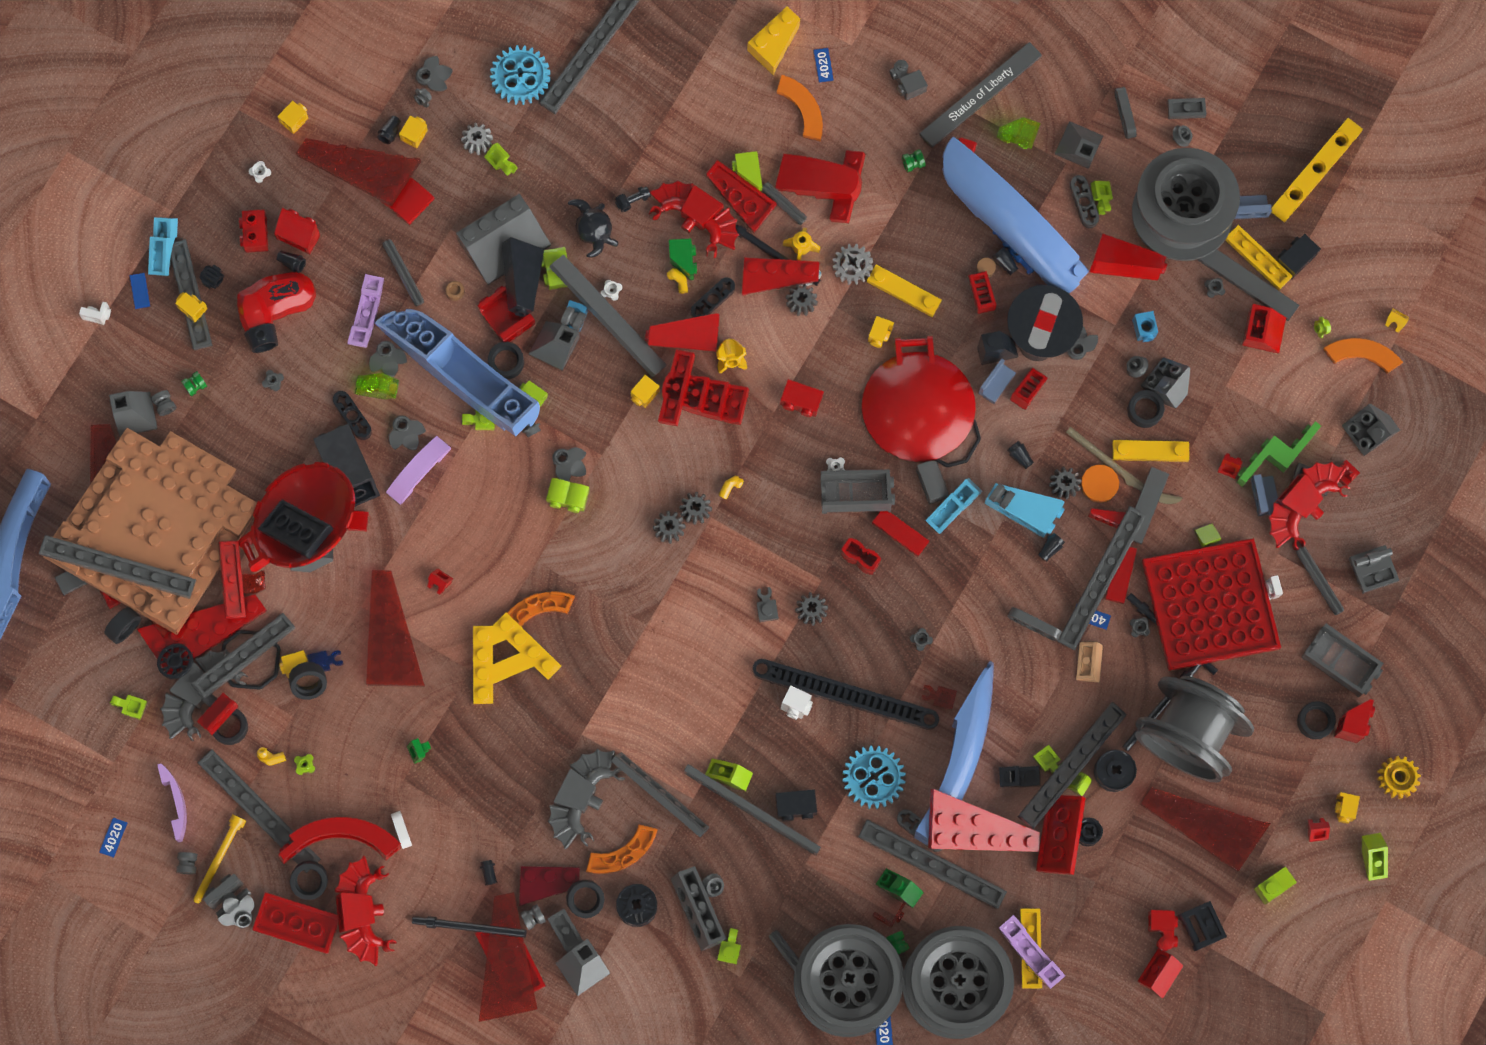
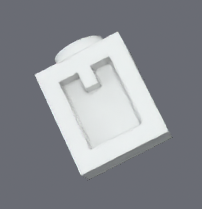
M102 302L100 311L91 306L87 308L81 307L79 315L83 320L104 325L105 321L110 317L111 309H109L107 302Z
M1278 575L1270 577L1265 581L1269 600L1279 598L1283 594Z

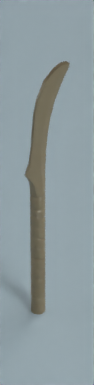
M1069 427L1066 431L1068 435L1118 473L1125 480L1126 485L1142 491L1144 483L1123 469L1072 427ZM1162 493L1159 502L1175 504L1183 498Z

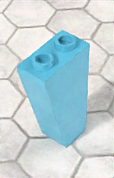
M995 483L984 504L1043 538L1047 533L1049 535L1052 533L1056 526L1053 524L1055 518L1060 519L1065 510L1063 508L1065 503L1063 500L1003 485L1007 491L1015 493L1006 509H1003L998 502H993L989 499L998 485Z

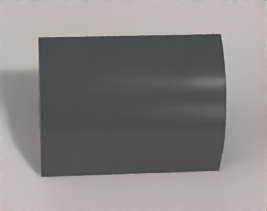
M937 461L917 465L916 472L928 504L946 499L949 496V492Z

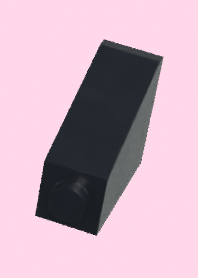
M1001 331L981 335L977 346L981 365L999 362L1001 359L1018 358L1016 345L1012 337Z

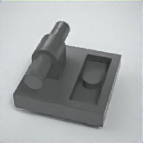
M1386 545L1349 557L1362 594L1399 581L1390 557L1393 555L1391 548L1387 549Z
M228 874L220 881L222 884L216 889L212 887L205 893L206 897L203 900L210 908L215 909L227 897H235L240 900L244 895H251L252 893L245 888L235 896L233 893L243 886L244 883L235 874ZM223 907L216 912L218 917L225 913Z

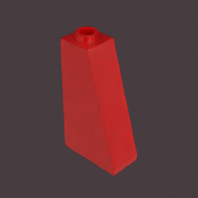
M1102 234L1089 272L1158 281L1160 274L1165 273L1168 264L1165 263L1166 256Z
M715 313L650 326V330H646L645 341H648V345L716 352L720 314Z

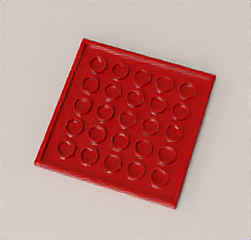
M1254 538L1142 559L1168 671L1281 649Z

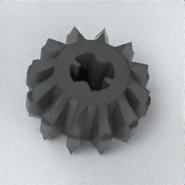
M797 284L796 290L790 288V294L786 295V299L789 300L786 302V306L791 307V313L797 310V316H800L801 312L807 316L808 310L813 312V306H817L818 303L815 300L817 294L812 293V287L807 290L806 284L803 285V288H800ZM802 297L803 300L805 299V302L801 303V300L799 301V298Z
M1065 467L1061 468V472L1056 469L1054 471L1055 475L1050 476V480L1053 482L1049 483V487L1054 488L1052 494L1059 493V499L1064 495L1067 500L1069 499V494L1075 497L1076 491L1081 489L1079 484H1081L1082 480L1076 479L1079 475L1078 472L1072 474L1073 468H1070L1068 472H1066ZM1065 480L1066 483H1069L1068 486H1065L1062 481Z
M695 492V497L688 493V500L682 498L681 502L684 505L679 506V509L683 511L681 517L687 516V523L693 519V525L697 524L698 519L700 523H704V518L709 519L710 517L707 512L712 511V507L708 506L711 501L705 500V494H702L699 498L698 492ZM695 505L696 507H699V511L696 512L695 509L692 510V506Z
M667 511V516L660 513V519L655 518L654 523L657 524L653 526V530L657 531L655 537L662 536L661 542H664L667 538L669 544L672 543V538L678 542V535L684 536L682 530L686 528L685 524H681L683 517L677 518V512L673 516H670V511ZM669 524H672L673 530L671 528L670 531L666 530L665 525L669 526Z
M809 592L808 599L805 595H802V601L796 602V605L799 607L795 609V612L801 613L798 616L799 620L805 618L804 624L811 620V625L814 626L815 619L821 623V617L827 616V613L824 611L828 610V606L823 605L826 600L825 598L818 600L820 596L818 593L815 598H812V593ZM810 605L811 607H816L814 613H812V610L811 612L808 611Z

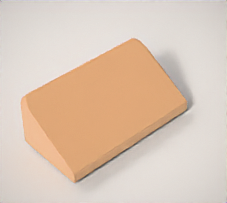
M1098 642L1079 643L1076 680L1100 682L1102 644Z

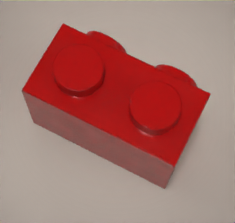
M265 209L242 211V217H239V227L243 229V235H240V246L244 247L246 253L268 251L267 215Z
M788 379L780 405L785 410H796L801 412L803 416L816 417L824 391Z

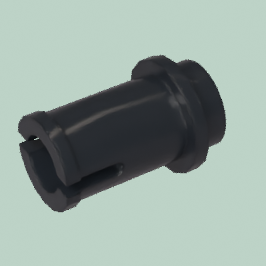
M492 860L481 862L480 869L483 871L485 886L498 883L494 871L495 863Z

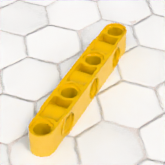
M1347 118L1273 205L1271 213L1285 223L1359 136L1363 128L1350 118ZM1335 141H1341L1343 146L1337 145ZM1313 167L1319 168L1320 173H1316ZM1290 194L1296 195L1298 199H1292Z

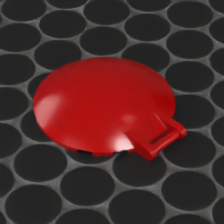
M933 336L916 339L895 338L896 357L883 363L872 374L864 389L862 398L864 424L876 444L885 452H889L899 457V459L911 462H928L940 459L954 449H957L967 438L971 430L976 411L973 389L967 377L956 365L934 354ZM927 345V351L902 353L901 347Z
M314 462V464L309 465L300 464L285 471L265 489L267 493L261 502H257L253 512L254 522L253 526H251V531L239 539V546L244 550L249 561L248 566L252 572L259 571L269 563L284 568H295L308 565L322 558L340 542L352 521L355 509V493L349 478L339 468L324 462ZM281 500L296 506L331 525L333 528L332 532L310 559L258 530V527ZM252 544H254L259 555L256 558L250 547Z

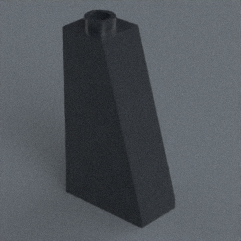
M510 237L502 243L508 311L514 312L517 316L524 317L534 311L544 249Z

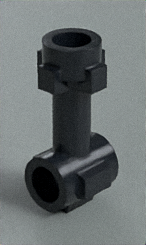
M641 186L638 188V192L626 197L625 194L618 195L615 198V204L618 210L626 212L631 209V203L640 199L646 201L651 195L646 186Z

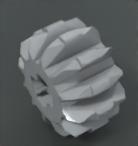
M476 122L473 128L468 125V131L463 130L462 132L464 137L461 138V142L464 143V149H469L470 154L476 151L477 155H480V150L486 153V147L492 146L490 142L493 140V136L490 135L491 130L489 128L485 129L484 124L478 127Z

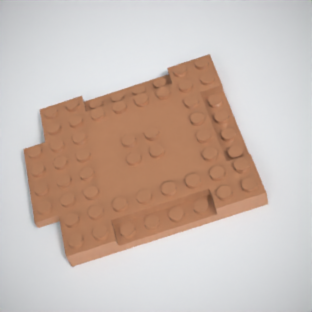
M126 428L107 456L106 462L53 537L196 579L191 598L188 599L49 557L43 556V558L177 635L220 570L218 542L238 541L254 518L253 512L257 502L228 486L237 472L235 468L170 431L161 446H158Z

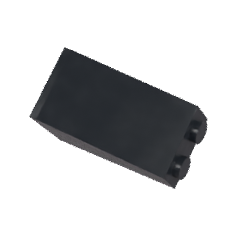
M349 424L339 426L335 430L320 434L313 439L323 462L339 468L349 478L355 493V507L380 496Z

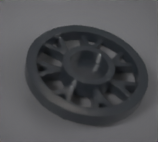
M171 644L165 647L157 658L158 670L169 679L183 677L190 671L193 665L192 652L182 644ZM174 648H179V652L174 653ZM187 651L188 655L182 658L181 655ZM166 652L170 654L167 659L163 657ZM184 661H189L187 666L183 665ZM161 664H168L167 667L161 668ZM181 667L183 671L178 674L177 669ZM170 669H173L171 675L167 674Z

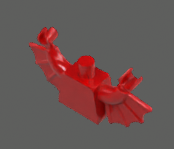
M679 180L672 184L662 183L658 189L649 191L661 204V207L653 206L649 214L652 212L657 213L653 216L652 220H658L663 211L667 212L674 209L680 211L682 218L685 219L681 225L685 232L690 233L694 226H696L702 231L706 229L710 233V244L706 247L707 257L708 252L713 251L714 258H716V244L718 243L732 250L736 249L735 240L739 236V233L736 231L737 219L730 214L729 207L724 209V204L693 183L685 184Z
M1331 461L1328 464L1316 462L1312 467L1302 469L1304 474H1298L1277 498L1276 502L1273 503V511L1268 517L1271 523L1269 534L1274 537L1276 548L1282 546L1290 538H1294L1292 543L1294 550H1298L1297 542H1300L1302 547L1305 546V540L1299 538L1298 524L1300 519L1311 515L1315 520H1318L1324 514V511L1318 505L1323 500L1322 494L1327 491L1338 492L1341 497L1348 496L1342 494L1341 490L1342 488L1350 490V488L1346 485L1338 486V482L1346 471V467H1337Z
M362 856L357 862H349L348 869L344 873L339 874V884L335 888V892L340 893L336 896L339 933H345L340 935V938L346 943L347 952L354 953L360 962L368 961L377 966L378 948L382 946L385 952L395 951L389 948V943L397 944V942L393 939L383 941L382 938L377 937L373 933L370 925L375 923L374 916H382L384 914L383 904H373L372 896L367 895L369 886L376 879L382 880L389 873L381 874V869L385 867L381 866L374 870V874H370L366 857Z

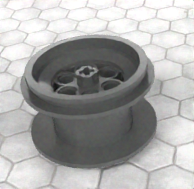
M1178 148L1157 156L1143 171L1132 204V220L1138 236L1148 248L1166 256L1168 259L1191 261L1208 256L1224 243L1238 212L1240 190L1237 180L1231 169L1220 158L1204 150ZM1178 189L1181 193L1177 194L1173 190ZM1192 192H1197L1200 196L1196 197ZM1203 208L1207 211V213H1202L1199 211V209Z
M1182 676L1180 679L1162 677L1158 682V686L1161 692L1170 700V703L1160 720L1149 717L1138 718L1136 721L1138 730L1135 734L1137 740L1152 754L1176 769L1201 780L1214 783L1220 782L1223 777L1229 776L1232 772L1229 762L1219 754L1229 734L1242 737L1251 736L1254 732L1253 724L1244 715L1245 710L1242 705L1216 686L1191 676Z
M856 924L833 926L816 935L802 951L794 973V993L798 1006L804 1016L818 1029L839 1037L861 1036L881 1026L896 1009L904 986L902 963L892 944L875 930ZM860 957L863 960V966L855 967L852 962L853 958ZM835 958H840L843 961V967L835 968L832 961ZM847 974L849 977L854 976L853 984L844 981ZM871 974L874 977V983L866 984L863 979L864 975ZM824 977H833L834 985L826 986L823 982ZM862 992L865 995V1001L857 1002L854 998L855 993ZM835 994H844L845 1002L837 1003L834 999Z
M951 926L935 931L919 943L905 965L903 996L910 1014L924 1029L943 1038L965 1039L984 1032L1005 1013L1013 995L1014 973L1005 950L990 935L972 927ZM944 960H950L953 963L951 970H946L943 967ZM963 960H971L973 963L972 969H965L963 967ZM958 976H960L961 980H964L961 986L954 982ZM936 977L942 978L944 982L943 987H936L933 984V979ZM974 977H981L984 981L983 986H976L973 982ZM947 994L954 997V1004H946L944 996ZM966 994H971L974 997L973 1004H967L964 1001Z

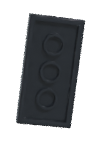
M281 500L258 527V530L310 559L332 532L333 528L322 520Z

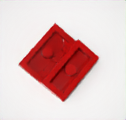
M405 173L380 201L395 212L397 217L410 225L435 198L423 186Z

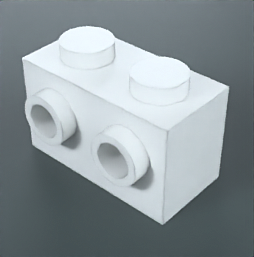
M790 685L782 702L781 710L787 712L786 715L792 719H802L804 715L808 716L812 708V695Z

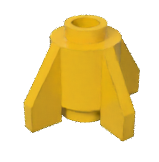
M804 227L802 232H798L794 237L783 241V246L792 247L793 251L798 254L797 260L800 261L801 256L809 251L820 253V246L812 241L811 236L807 233V228Z
M725 339L716 352L717 359H719L717 365L718 372L722 373L727 367L734 368L736 366L746 370L747 362L744 359L746 355L745 347L734 339Z

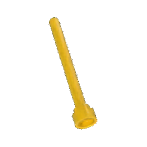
M232 814L229 820L230 828L193 900L195 903L201 902L237 830L239 831L240 828L244 827L246 823L244 819Z

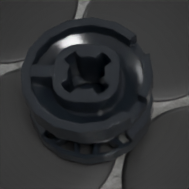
M1090 817L1082 819L1079 844L1086 847L1093 846L1101 839L1103 828L1098 820Z

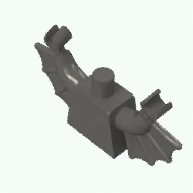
M227 649L218 653L209 651L204 657L196 658L195 660L200 668L193 662L190 671L183 677H180L169 690L173 695L165 694V703L160 710L164 715L162 726L167 728L169 739H173L184 728H188L187 735L191 741H194L192 738L194 733H197L201 738V733L193 726L192 713L195 707L199 709L204 703L210 707L218 698L210 694L207 698L203 699L191 683L230 654ZM239 672L230 680L234 679L240 685H246L245 682L240 681V678L248 676L243 672Z
M596 749L592 754H581L577 762L570 764L572 769L569 770L554 800V805L549 806L551 816L548 820V823L554 829L553 837L562 842L564 849H567L579 834L585 846L588 847V844L585 842V839L588 837L594 842L591 833L585 832L584 827L581 825V813H585L588 806L596 810L600 809L603 800L594 796L596 792L595 785L601 779L614 777L619 781L625 780L624 777H618V773L622 771L620 768L610 771L611 760L615 754L614 750L602 752Z

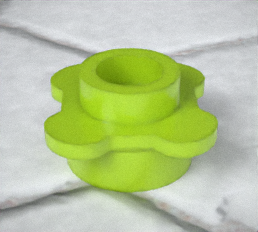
M1319 317V320L1314 322V330L1319 338H1323V335L1329 334L1331 331L1330 322L1323 317Z
M307 754L304 757H295L294 762L297 765L296 773L298 775L315 771L312 762L314 758L311 754Z

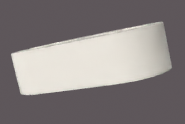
M401 812L392 813L391 817L402 848L412 846Z

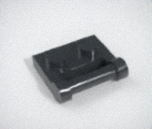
M1211 901L1178 915L1193 943L1192 948L1194 952L1227 937ZM1192 915L1195 916L1205 938L1202 942H1200L1189 917Z

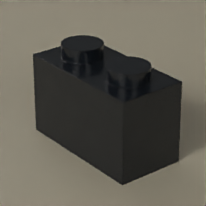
M1306 234L1301 238L1297 236L1290 243L1292 247L1288 250L1284 249L1277 256L1279 258L1278 262L1293 276L1291 279L1301 272L1321 250Z
M815 789L776 793L777 817L782 819L783 822L793 821L795 817H802V820L813 819V816L817 815Z

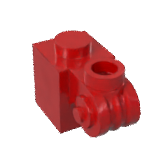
M1150 910L1148 912V932H1159L1162 935L1156 943L1157 948L1162 951H1168L1173 947H1177L1178 936L1174 935V931L1178 927V916H1175V911Z

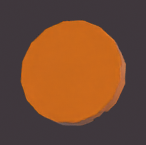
M1098 464L1091 466L1081 478L1082 492L1093 502H1107L1115 496L1119 489L1117 474L1106 465Z

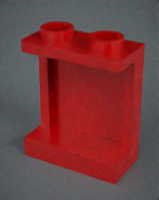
M506 286L498 287L493 295L482 298L477 305L478 311L501 342H511L535 325V319L531 314L520 317L515 315L514 312L508 311Z

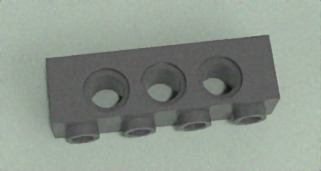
M694 866L675 874L671 878V882L701 951L719 945L726 937L696 867Z

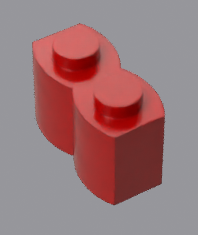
M849 538L841 549L843 559L851 564H856L866 574L873 575L880 565V556L875 551L866 549L856 539Z

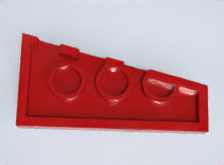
M718 160L706 173L709 181L754 234L777 206L775 201Z
M744 257L742 296L793 285L796 286L797 284L818 282L820 262Z

